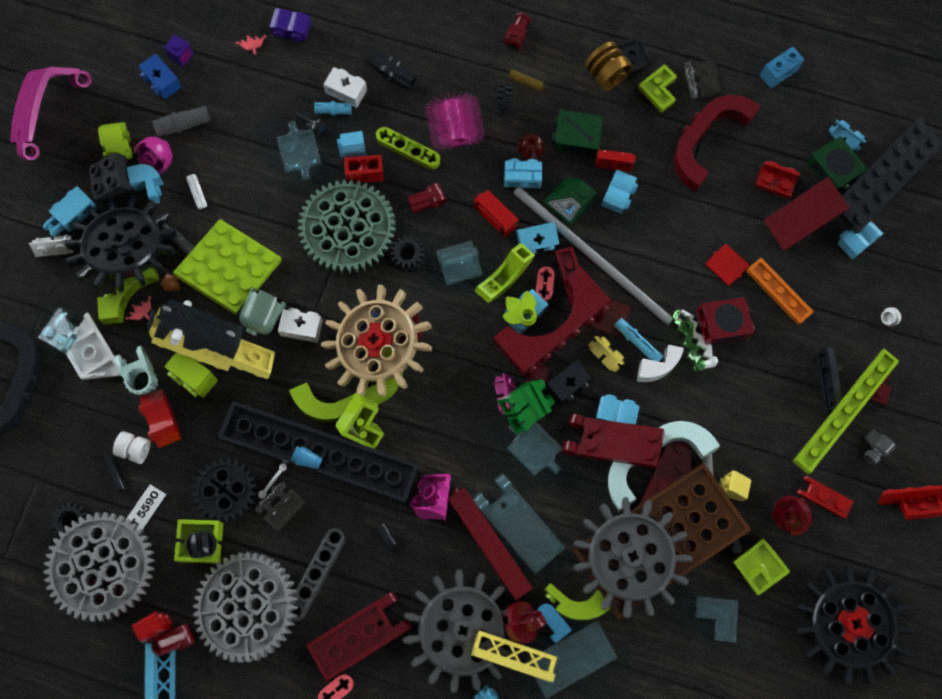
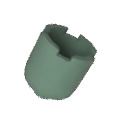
M252 287L240 312L239 320L247 328L246 332L254 336L257 333L268 334L274 329L286 303L282 301L279 304L276 301V297L261 290L259 293H256V289Z

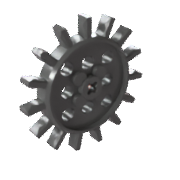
M624 497L621 503L623 514L615 517L612 516L609 508L604 503L599 507L606 519V522L601 527H597L588 519H585L582 523L586 529L594 533L591 543L581 540L573 542L574 547L589 551V562L578 563L573 566V570L581 572L590 569L594 581L587 584L582 591L586 594L600 586L607 593L600 607L603 611L610 606L612 599L616 598L624 601L623 618H630L632 602L636 601L643 602L648 617L653 616L654 608L650 601L651 597L659 594L667 604L672 605L675 603V600L665 589L670 580L683 586L689 582L683 576L674 573L676 562L687 563L693 560L690 555H676L673 544L682 541L687 537V533L680 532L670 537L664 526L670 522L673 514L671 512L667 513L661 518L659 523L649 518V513L652 509V501L647 500L643 505L642 514H633L630 512L628 497ZM642 525L646 528L645 536H640L637 533V526ZM620 533L627 535V544L619 542L618 535ZM601 541L609 543L610 549L608 552H603L600 549L599 544ZM647 544L654 546V555L646 553L645 546ZM634 553L636 560L631 562L628 555ZM609 560H615L618 563L617 571H611L608 568ZM656 563H660L663 566L664 571L662 574H657L654 571ZM637 571L645 574L644 582L641 583L636 580L635 574ZM618 579H623L626 582L627 587L624 591L617 588L616 583Z
M456 570L454 576L456 586L454 588L446 590L442 580L435 576L433 577V583L439 594L430 600L424 593L416 591L415 597L424 603L426 607L421 616L405 613L404 618L408 621L419 623V634L407 636L402 640L406 644L420 642L423 653L413 659L411 662L413 667L421 665L427 659L435 666L433 672L429 675L428 683L433 685L440 673L444 671L452 676L450 692L456 693L459 687V676L470 675L472 687L475 691L481 690V683L478 678V672L487 668L494 678L498 680L502 678L500 671L493 665V662L481 658L479 662L475 663L471 659V653L476 640V634L479 630L505 639V636H509L504 622L508 607L501 611L495 602L503 594L505 588L503 586L496 588L490 596L482 592L481 587L485 581V574L479 573L473 588L464 587L462 570ZM445 599H449L452 602V608L449 611H445L442 608V602ZM465 604L470 605L472 608L469 616L462 614V607ZM485 609L491 613V618L487 622L481 617ZM441 619L447 622V628L443 632L437 629V622ZM459 626L466 627L465 635L458 634ZM486 638L483 642H480L478 648L488 650L493 645L490 639ZM435 640H439L442 643V648L439 652L432 650L431 645ZM455 645H459L462 649L459 657H454L451 653ZM503 645L498 647V651L502 656L507 657L512 654V651L504 649ZM495 649L490 651L491 653L497 654Z

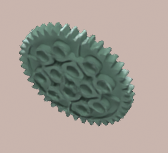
M344 179L341 185L337 180L335 186L331 183L328 184L329 188L322 186V192L315 190L317 196L311 194L312 201L306 200L307 206H302L304 213H299L301 219L298 220L300 226L297 228L301 233L298 236L302 239L300 242L304 246V251L308 252V257H313L314 263L319 261L320 267L326 264V270L333 267L334 273L339 268L341 274L344 273L345 269H347L349 274H351L352 269L358 273L359 267L365 271V265L372 267V261L379 263L378 257L384 258L383 252H389L387 246H392L390 240L395 239L392 233H396V228L393 227L396 226V221L393 220L395 219V215L392 213L393 208L389 207V201H385V195L380 196L379 190L374 192V186L368 189L367 183L361 186L359 180L356 185H354L352 179L349 184ZM340 197L345 198V200L342 202L337 201V199ZM365 203L371 204L368 208L362 207ZM324 206L329 207V209L326 211L321 210V208ZM349 212L355 213L351 217L346 216ZM360 213L361 215L366 217V221L365 219L363 220V218H360ZM373 218H379L380 221L377 222V223H374V222H372V219H373ZM332 221H338V222H339V223H338L337 225H335V226H331V225H330V223H331ZM357 227L364 228L361 232L355 231ZM316 230H322L321 234H314ZM327 230L334 235V240L328 236ZM341 236L348 237L345 241L339 240ZM356 239L357 241H359V243L356 244V242H353V240ZM367 242L374 243L371 247L365 246ZM325 245L332 246L329 250L323 249ZM350 251L358 252L355 256L348 255Z

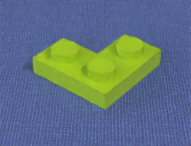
M664 64L638 85V89L662 113L675 103L676 99L666 90V87L674 82L677 76Z

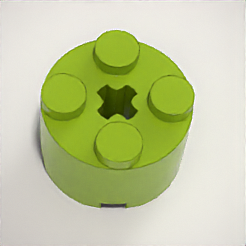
M125 122L99 125L100 144L103 147V151H106L102 152L104 158L114 152L126 156L127 160L133 158L132 149L129 146V142H131Z

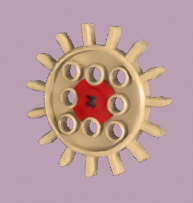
M378 285L376 300L367 301L365 293L358 289L356 291L360 305L351 310L347 304L341 301L338 303L340 309L346 313V316L341 324L331 320L326 321V325L333 330H338L335 341L321 342V346L325 349L337 350L338 357L325 364L327 369L333 370L343 365L347 370L337 382L339 385L345 387L353 376H356L360 379L356 393L364 396L368 383L377 382L378 394L381 397H386L385 381L395 378L397 384L405 389L407 384L401 373L408 366L421 373L424 370L419 363L412 361L416 350L424 352L432 350L429 344L418 343L417 333L427 331L432 327L428 321L415 325L411 319L423 308L418 302L406 311L400 307L406 296L403 290L399 289L393 302L385 301L386 288L383 285ZM381 310L380 316L374 318L375 311ZM393 322V328L386 331V326ZM367 323L366 330L360 332V327ZM406 335V341L399 344V338ZM353 337V343L347 346V340ZM392 349V355L389 358H385L386 351ZM365 350L366 355L359 359V353ZM378 363V369L372 372V365Z

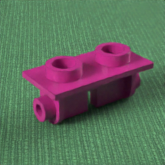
M503 373V376L495 377L494 384L496 395L503 394L506 396L514 390L515 382L510 375ZM506 402V406L511 409L508 402ZM498 403L499 412H502V415H505Z

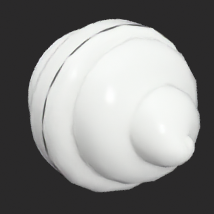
M887 308L882 312L881 320L885 325L896 326L901 321V313L896 308Z

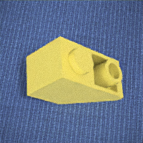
M731 471L720 479L719 485L728 498L742 502L748 499L751 479L736 471Z

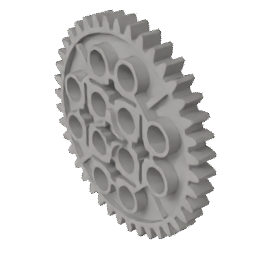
M96 512L94 518L91 514H87L86 520L83 517H79V523L71 521L72 528L64 526L66 533L58 532L61 537L60 540L53 539L56 546H49V549L53 552L52 554H46L50 561L45 562L44 565L49 566V569L43 571V573L49 574V577L44 582H51L46 589L54 590L50 597H58L54 603H62L60 609H67L66 614L71 615L74 613V618H79L82 615V620L85 621L88 618L94 622L97 618L99 621H104L105 616L108 620H111L113 614L116 617H120V610L127 613V605L134 608L133 600L141 601L139 593L146 594L143 587H150L146 580L153 579V576L148 574V572L155 569L149 566V564L155 562L154 559L149 558V556L154 554V551L147 550L152 546L151 543H144L148 536H141L144 531L142 529L136 530L138 525L135 523L131 525L130 519L124 521L123 516L120 515L117 518V514L114 513L109 517V514L106 512L103 513L102 517L100 513ZM98 529H102L103 534L101 538L96 539L95 532ZM82 537L83 544L77 548L76 540ZM128 539L129 546L123 550L121 543L123 540ZM91 543L96 545V547H94V552L89 551V548H91ZM108 547L110 553L108 557L103 558L102 551ZM117 554L123 555V557L120 558L121 562L115 561V559L118 557ZM86 556H89L90 563L84 567L82 561ZM131 558H135L136 565L130 569L128 562ZM99 563H103L100 570H97L96 567L99 566ZM69 564L70 572L64 575L63 568ZM115 566L117 573L115 576L110 577L109 570ZM79 571L84 572V574L81 575V579L76 578V576L79 575ZM96 575L97 582L91 586L89 580L91 576ZM105 581L113 582L108 586V590L102 588L105 585ZM75 583L77 591L71 594L70 587ZM119 585L124 587V593L121 596L116 594V589ZM103 594L104 602L98 605L96 601L97 596Z
M246 552L245 555L244 553H238V557L232 554L230 559L223 558L224 564L218 562L217 568L211 567L212 575L205 574L208 580L200 582L204 587L197 588L201 595L194 597V599L199 601L198 604L193 605L194 608L198 609L197 612L193 613V616L199 617L194 624H200L196 631L203 632L200 639H207L204 645L211 646V652L217 651L216 656L223 655V659H230V662H236L237 660L238 663H244L245 660L246 662H252L253 659L260 660V655L261 657H268L267 651L274 653V647H281L279 640H287L284 633L290 634L291 631L288 629V626H294L290 619L297 617V615L292 613V610L298 609L297 606L293 605V602L297 601L298 598L292 597L297 591L290 589L294 582L287 581L290 575L284 574L286 569L279 568L280 563L278 562L273 563V558L267 559L266 555L260 556L258 553L252 555L250 552ZM256 571H259V578L255 581L254 574ZM231 575L232 582L228 585L227 579ZM273 583L274 590L270 593L269 585ZM254 586H258V587H259L258 590L260 591L261 594H257L256 587H254ZM243 588H246L247 593H246V595L243 597V596H242V590H243ZM217 592H219L220 596L219 599L216 601L215 595ZM258 600H261L262 605L258 610L256 603ZM233 604L234 611L230 614L229 608ZM275 612L277 618L276 621L273 623L271 621V615ZM258 616H261L262 623H259ZM248 617L249 623L245 627L244 619ZM230 620H234V621H233V624L235 625L234 627H236V628H233V627H232V623H231ZM220 621L221 629L218 631L217 623ZM262 629L264 632V636L260 640L258 634L259 631ZM233 634L236 635V641L234 644L231 641V637Z

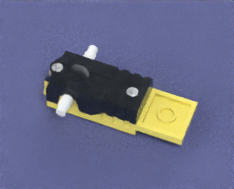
M170 299L166 304L160 305L149 331L150 337L153 338L151 343L161 348L175 351L180 355L191 357L199 362L210 364L217 369L228 371L231 365L239 370L250 372L257 377L269 378L275 352L241 339L244 327L236 326L232 322H225L224 319H218L214 315L193 308L190 301L180 303Z

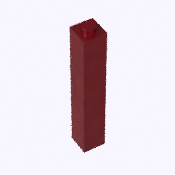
M458 487L450 492L449 504L513 599L516 601L532 590V586L466 489L462 488L460 490Z

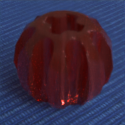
M527 133L526 136H522L518 141V151L522 153L521 156L524 159H536V156L540 157L544 152V140H541V136L538 134L532 135Z

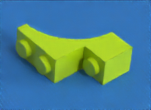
M149 267L142 272L146 285L159 282L158 274L153 268ZM135 276L124 279L125 286L123 292L119 293L116 287L117 295L105 294L104 297L97 298L99 320L104 325L124 322V312L127 303L139 289L144 287L137 281Z

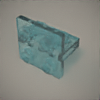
M472 241L436 251L447 285L482 275L478 261L479 254L477 248H474Z

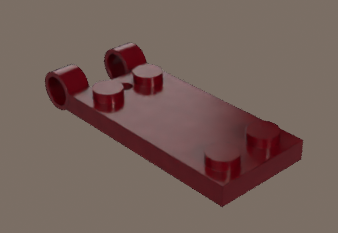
M570 414L568 426L575 429H584L581 445L572 441H564L562 453L569 456H580L658 469L665 433L663 428L586 418L579 414Z
M393 591L306 645L326 681H329L414 627L412 622L407 619L392 627L383 609L398 601ZM379 620L384 622L382 626L378 625Z

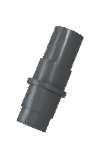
M206 106L178 113L172 112L171 115L152 121L157 137L176 132L182 133L181 131L190 129L193 126L211 122Z

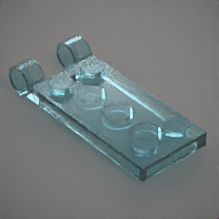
M500 474L494 479L496 484L505 493L500 499L490 505L480 492L472 499L530 570L536 574L562 552L565 547L512 486L504 474ZM505 503L506 508H501V504Z

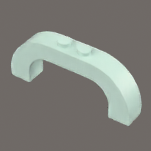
M676 421L659 427L665 430L662 447L674 441L685 442L694 448L701 460L720 447L709 431L695 423ZM613 462L609 471L608 489L613 504L618 512L622 511L621 503L624 497H628L630 505L636 502V498L626 482V475L634 465Z

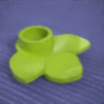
M528 291L523 294L521 300L514 297H506L508 312L503 315L504 320L513 325L519 323L524 326L533 325L537 320V313L535 311L536 299ZM530 315L531 318L529 320H526L524 316Z

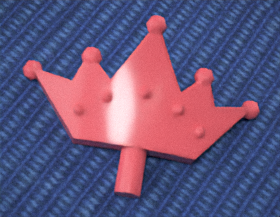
M246 35V42L244 40H241L242 43L235 42V44H238L246 51L252 50L255 55L257 54L255 49L261 47L266 36L263 35L261 39L256 36L254 40L249 35Z
M148 297L147 303L141 301L142 306L132 304L131 306L134 308L135 313L130 312L131 317H126L125 319L140 321L145 317L149 320L150 316L147 314L151 311V297Z

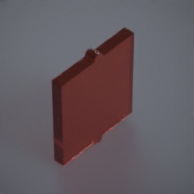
M611 300L608 311L603 315L599 313L595 317L596 320L593 322L592 328L603 331L606 335L609 333L622 337V333L614 325L621 317L627 321L631 306L619 303L617 300Z

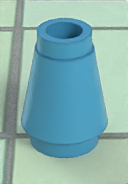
M297 446L291 461L295 462V465L318 469L322 458L303 446L302 448Z

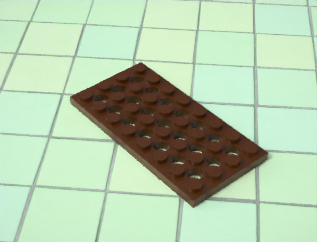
M705 463L648 499L652 501L649 517L658 523L663 517L661 514L662 507L670 508L673 516L670 522L664 526L670 537L676 535L673 531L674 524H680L683 527V532L687 533V537L682 541L673 543L677 555L686 554L692 556L693 559L687 563L676 562L674 573L679 576H684L751 531ZM696 485L703 488L704 493L702 496H697L694 493ZM679 496H684L687 499L688 504L686 507L678 504L677 499ZM646 501L637 506L636 508H634L633 510H631L630 512L633 514H642L643 505L646 503ZM707 502L715 505L714 513H709L706 510L705 505ZM691 513H696L699 516L697 524H693L689 520ZM719 519L726 521L727 528L725 530L718 528L717 521ZM642 525L637 526L636 530L639 532V535L645 536L646 528ZM702 530L710 532L711 538L709 541L701 538ZM624 533L618 535V539L622 544H627V535ZM593 536L584 542L591 543ZM606 541L600 542V549L608 552L610 549L609 543ZM686 541L694 543L695 549L693 552L685 549L684 544ZM647 544L646 546L650 548V555H654V546ZM576 547L572 549L580 563L589 562V551ZM634 553L628 555L633 560H636V558H634ZM609 560L608 568L613 567L617 570L618 563L615 560ZM586 569L585 571L591 580L594 581L590 569ZM637 571V572H636V574L640 573V574H643L644 577H645V574H644L643 572H641V571ZM623 579L617 580V588L620 585L627 586L626 582ZM670 580L667 586L672 584L674 581ZM597 586V589L605 598L607 593L600 586ZM613 598L609 607L616 618L620 619L623 617L624 601ZM632 602V610L641 605L643 602Z

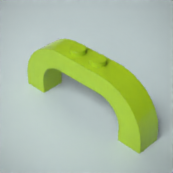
M392 349L386 351L385 358H389L392 355ZM395 378L385 381L386 397H381L378 394L377 384L367 388L364 397L372 400L378 408L379 404L388 400L399 388ZM308 383L289 390L298 408L307 417L322 423L338 422L355 395L353 394L335 403H323L314 397Z

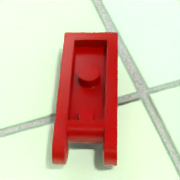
M804 476L803 481L807 482L809 486L806 492L798 489L796 494L839 518L846 519L854 501L812 478Z

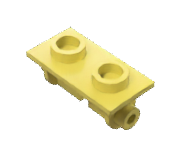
M595 336L594 338L597 341L593 340L588 344L589 350L598 359L604 354L606 357L601 362L610 371L615 373L620 368L618 366L619 363L621 365L625 364L623 355L617 350L613 351L609 347L611 343L605 337Z

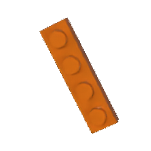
M762 258L758 259L746 270L797 325H800L814 312Z

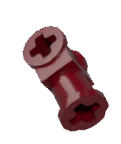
M525 13L516 14L515 23H511L510 28L506 32L504 45L509 44L521 50L525 40L526 26L531 21V18Z

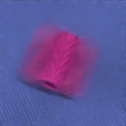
M452 96V99L449 97V100L444 98L446 101H443L442 104H426L437 105L429 107L439 108L437 111H428L426 113H430L427 115L436 114L428 116L429 119L427 120L437 119L438 122L431 123V125L437 124L434 127H439V129L434 131H438L435 133L441 134L436 138H440L437 141H443V145L447 143L448 145L451 144V147H458V145L461 147V145H465L467 142H472L468 141V139L482 138L476 137L480 135H476L479 133L475 132L480 130H476L478 128L474 127L477 126H473L478 123H474L476 121L472 120L475 119H471L476 117L472 116L475 115L471 114L473 112H470L475 110L471 109L473 107H469L475 104L468 105L473 103L469 102L471 100L466 101L467 99L464 100V98L461 100L454 99Z

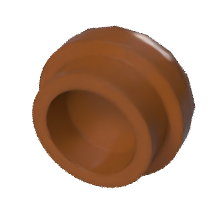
M167 273L160 284L164 291L181 289L180 283L177 281L178 278L174 274Z

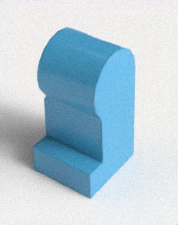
M543 604L537 609V611L542 612L546 619V625L553 632L549 638L554 644L572 631L552 605Z

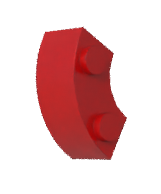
M163 389L140 397L141 405L138 408L142 417L145 416L150 428L148 435L151 442L155 441L158 448L180 440L179 428Z

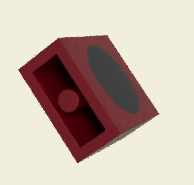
M745 297L703 303L696 309L705 345L747 339L755 333L754 323L751 321L749 305L746 303Z

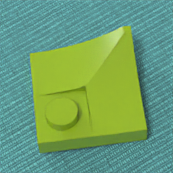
M763 538L732 561L758 596L790 573L783 561Z

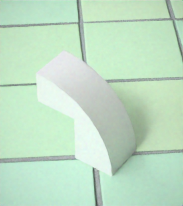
M668 345L665 349L663 362L642 359L639 364L637 381L651 382L666 376L680 360L684 348Z

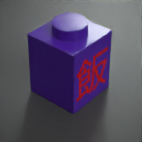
M175 34L164 46L168 59L182 67L185 66L193 55L189 42Z

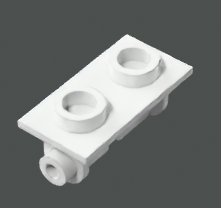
M67 234L56 236L54 240L51 237L36 238L32 243H29L35 257L74 253L65 244V240H72V236Z

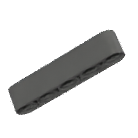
M331 529L326 533L296 588L297 592L292 597L298 598V600L293 602V605L300 607L301 613L298 617L291 618L290 620L301 621L306 616L345 543V536L339 529ZM336 533L340 534V541L337 544L331 543V536ZM325 551L330 552V560L322 562L321 554ZM316 569L320 570V578L318 580H312V571ZM304 588L311 590V595L307 599L301 597V591Z

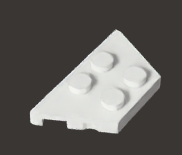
M87 312L83 316L84 320L79 327H75L71 337L63 344V350L82 380L121 376L113 352L91 315Z

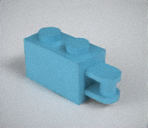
M76 186L68 191L61 201L56 202L49 210L52 217L44 223L43 228L49 230L52 237L57 236L64 229L70 233L74 229L72 224L74 222L81 223L90 215L88 208L92 207L96 210L97 206Z

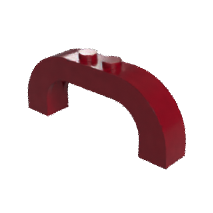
M726 95L714 99L706 105L701 113L697 112L691 120L693 123L690 126L687 124L681 132L683 135L674 154L676 173L689 189L696 192L709 174V171L700 166L694 159L693 148L710 126L718 119L731 118L747 127L760 109V105L743 96Z

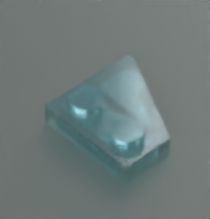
M59 307L38 338L67 353L77 339V335L72 330L73 326L66 317L67 312Z

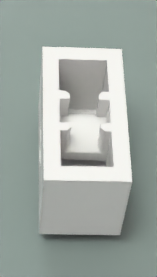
M333 67L323 84L326 94L345 103H351L356 108L367 91L366 82L361 77H354L348 74L347 71Z
M289 308V310L283 309L278 332L282 337L318 343L323 321L321 316H318L319 314L315 312L301 313L294 308Z

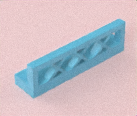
M145 644V699H158V694L163 689L169 693V699H175V650L170 652L169 658L164 662L156 654H153L151 644ZM164 667L170 672V678L165 683L159 679V672Z

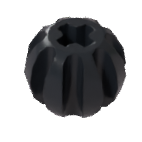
M209 531L190 534L185 542L187 554L194 559L211 556L217 548L216 538Z

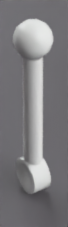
M280 464L279 470L265 489L258 493L260 498H266L267 491L281 472L287 469L286 464Z

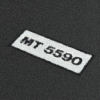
M149 481L124 518V521L130 519L131 525L134 523L138 525L136 530L142 529L144 531L169 493Z

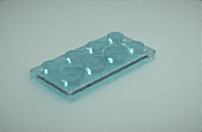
M595 621L542 651L557 657L553 674H555L553 683L537 677L534 678L547 699L618 657L598 621ZM543 657L536 662L541 670L548 671L551 660Z

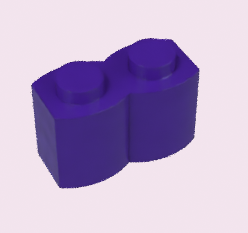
M275 9L270 24L271 33L280 39L291 38L295 42L306 41L311 25L310 16L300 12Z

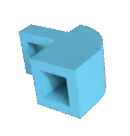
M145 164L126 167L129 182L134 191L147 189L150 201L153 200L156 204L160 203L159 196L162 194L159 186L164 185L158 172L153 167Z

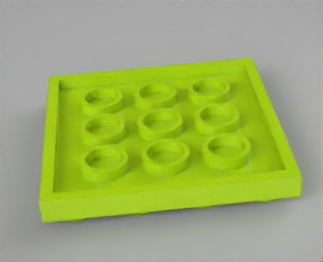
M219 219L175 269L173 274L237 316L243 308L250 289L253 287L257 292L280 264L282 257Z

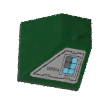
M566 177L543 201V204L571 226L594 202L597 192L582 180Z

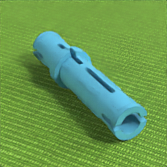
M622 317L614 325L626 337L627 341L630 340L650 360L659 362L664 357L637 332L636 328L634 329Z

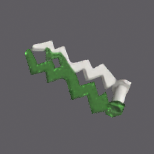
M677 309L672 321L679 324L676 330L686 335L682 345L690 349L687 358L695 363V371L715 367L718 359L712 355V345H705L703 336L695 331L698 322L692 320L694 316L690 313ZM679 313H681L687 319L684 321L679 319ZM693 338L698 340L696 345L691 342ZM699 348L705 350L703 357L708 358L707 360H700L702 355L696 354Z

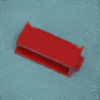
M489 190L476 196L474 199V209H477L500 233L502 232L504 238L518 227L516 223L519 219Z

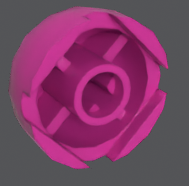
M146 137L134 147V153L137 152L139 155L137 158L139 163L153 167L159 172L158 174H162L171 164L172 151L165 140L157 137Z

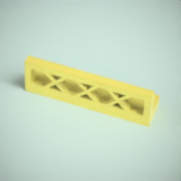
M478 631L471 655L553 683L555 677L553 670L557 657ZM482 636L490 639L493 645L492 648L488 650L478 648ZM507 644L512 654L503 657L500 655L498 647ZM495 649L497 654L491 653L490 651ZM527 651L532 660L526 664L521 663L517 654ZM533 654L539 655V657L534 658ZM543 657L550 659L548 671L541 670L536 661Z

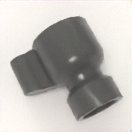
M872 429L864 437L865 441L872 447V450H868L863 456L867 462L876 466L880 462V458L887 457L896 448V445L889 437L883 434L880 435L876 430Z

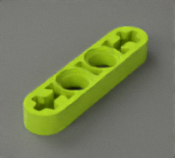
M381 127L377 130L376 140L381 146L428 169L433 170L439 167L440 156L436 151L387 127ZM387 134V138L381 139V135ZM397 141H403L405 143V146L402 148H397L395 146V143ZM416 148L421 151V154L418 156L411 154V151ZM434 157L435 161L429 163V159H432Z

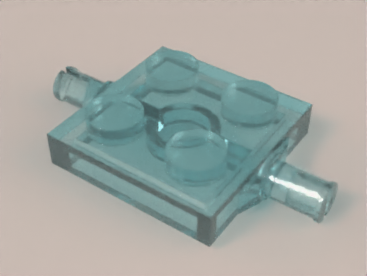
M290 121L288 122L290 132L284 136L277 137L286 173L300 170L302 179L306 180V177L307 179L310 178L308 168L321 164L312 129L297 130L296 122L292 121V128Z
M537 422L532 424L531 428L527 431L515 433L511 425L508 427L516 437L507 447V450L534 476L547 466L555 475L561 470L553 460L562 447Z

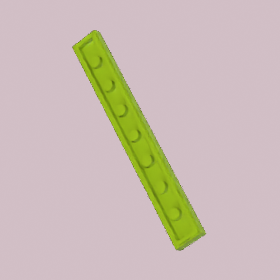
M886 349L879 352L795 457L793 462L806 474H811L899 361Z

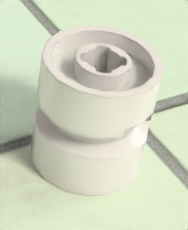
M122 431L115 440L113 455L124 459L128 457L130 461L142 464L149 453L150 440L139 436L135 438V435Z

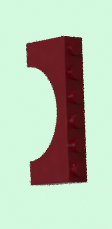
M581 266L565 280V285L572 298V312L560 328L547 335L531 337L519 334L507 326L493 337L494 345L522 376L526 374L531 375L538 368L537 365L541 361L543 363L548 361L552 357L551 353L556 349L558 351L567 344L565 341L570 337L572 339L577 337L581 333L580 329L582 327L590 326L596 320L594 317L599 313L603 315L610 308L611 299Z

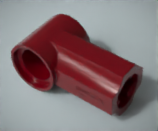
M438 183L428 186L423 192L407 197L413 213L429 207L437 208L447 202L441 185Z
M184 624L171 630L169 633L152 639L151 649L153 654L159 657L174 650H183L195 644V640L188 624Z

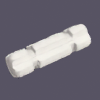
M196 175L187 176L186 179L197 208H206L207 203Z

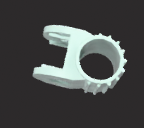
M141 345L136 350L139 357L138 361L127 365L126 360L121 355L115 356V362L120 375L124 378L125 388L129 389V392L142 397L152 393L154 390L156 391V387L159 386L157 384L159 379L154 374L149 356ZM141 373H147L149 378L147 386L142 390H136L134 386L136 377Z

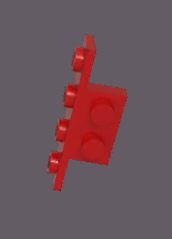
M927 485L919 488L908 487L899 490L888 489L882 492L878 503L879 505L899 504L906 520L941 517L942 485Z

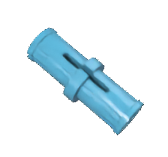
M331 101V103L315 102L314 111L315 114H331V116H335V114L351 115L352 104L335 103V101Z

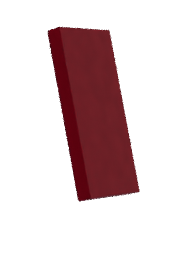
M827 177L766 218L764 222L783 251H786L850 209V207L830 178Z

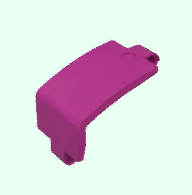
M48 67L32 70L27 73L17 98L11 126V142H16L19 158L35 160L39 156L40 151L37 145L25 142H32L39 107L49 78L68 75L71 86L82 88L89 86L91 83V76L88 72L76 68ZM78 75L83 79L82 84L77 80ZM26 147L31 149L29 157L25 154Z

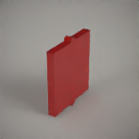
M727 244L723 245L717 252H714L713 256L705 263V266L728 287L737 278H740L741 274L750 266Z

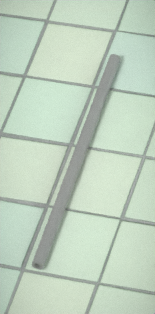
M518 187L514 191V195L547 223L555 222L556 230L665 324L669 325L674 319L522 188Z

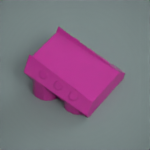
M450 474L422 476L417 485L419 489L418 494L412 498L410 503L417 517L426 521L427 519L446 520Z

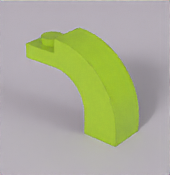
M520 243L510 251L502 265L488 279L477 286L475 292L487 303L494 299L497 300L521 276L535 254Z
M551 583L544 589L547 593L545 597L553 604L555 602L559 604L555 610L561 616L568 619L589 620L601 616L610 609V607L604 611L600 609L604 598L599 590L587 601L576 602L568 599Z

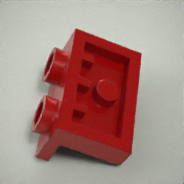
M599 149L595 167L632 172L635 156L632 153Z
M765 161L760 169L755 187L790 199L800 173L793 168L780 166L776 162Z

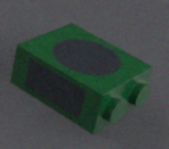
M560 109V114L555 116L554 127H557V131L553 132L551 143H555L554 150L596 157L599 150L604 116Z
M841 136L814 152L806 161L821 181L829 177L840 193L845 192L850 187V184L855 182L867 170V167Z

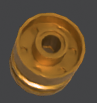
M611 41L596 49L585 62V68L590 71L593 77H596L597 83L604 91L619 85L633 69L631 62L626 56H621V50Z

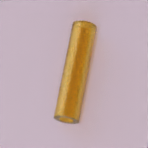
M511 69L509 73L510 78L542 91L544 87V82L517 70Z

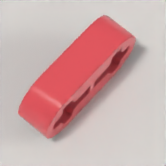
M542 267L538 271L535 292L545 302L550 301L553 293L555 275L550 267ZM544 272H547L548 276H551L548 277L547 283L543 282L544 276H541L544 275ZM543 287H546V293L549 294L545 298L540 294Z
M346 674L338 676L320 691L318 699H324V692L329 694L333 690L336 694L331 699H342L353 689V679ZM340 679L349 680L347 684L349 688L347 690L345 688L339 691L336 689L341 684Z

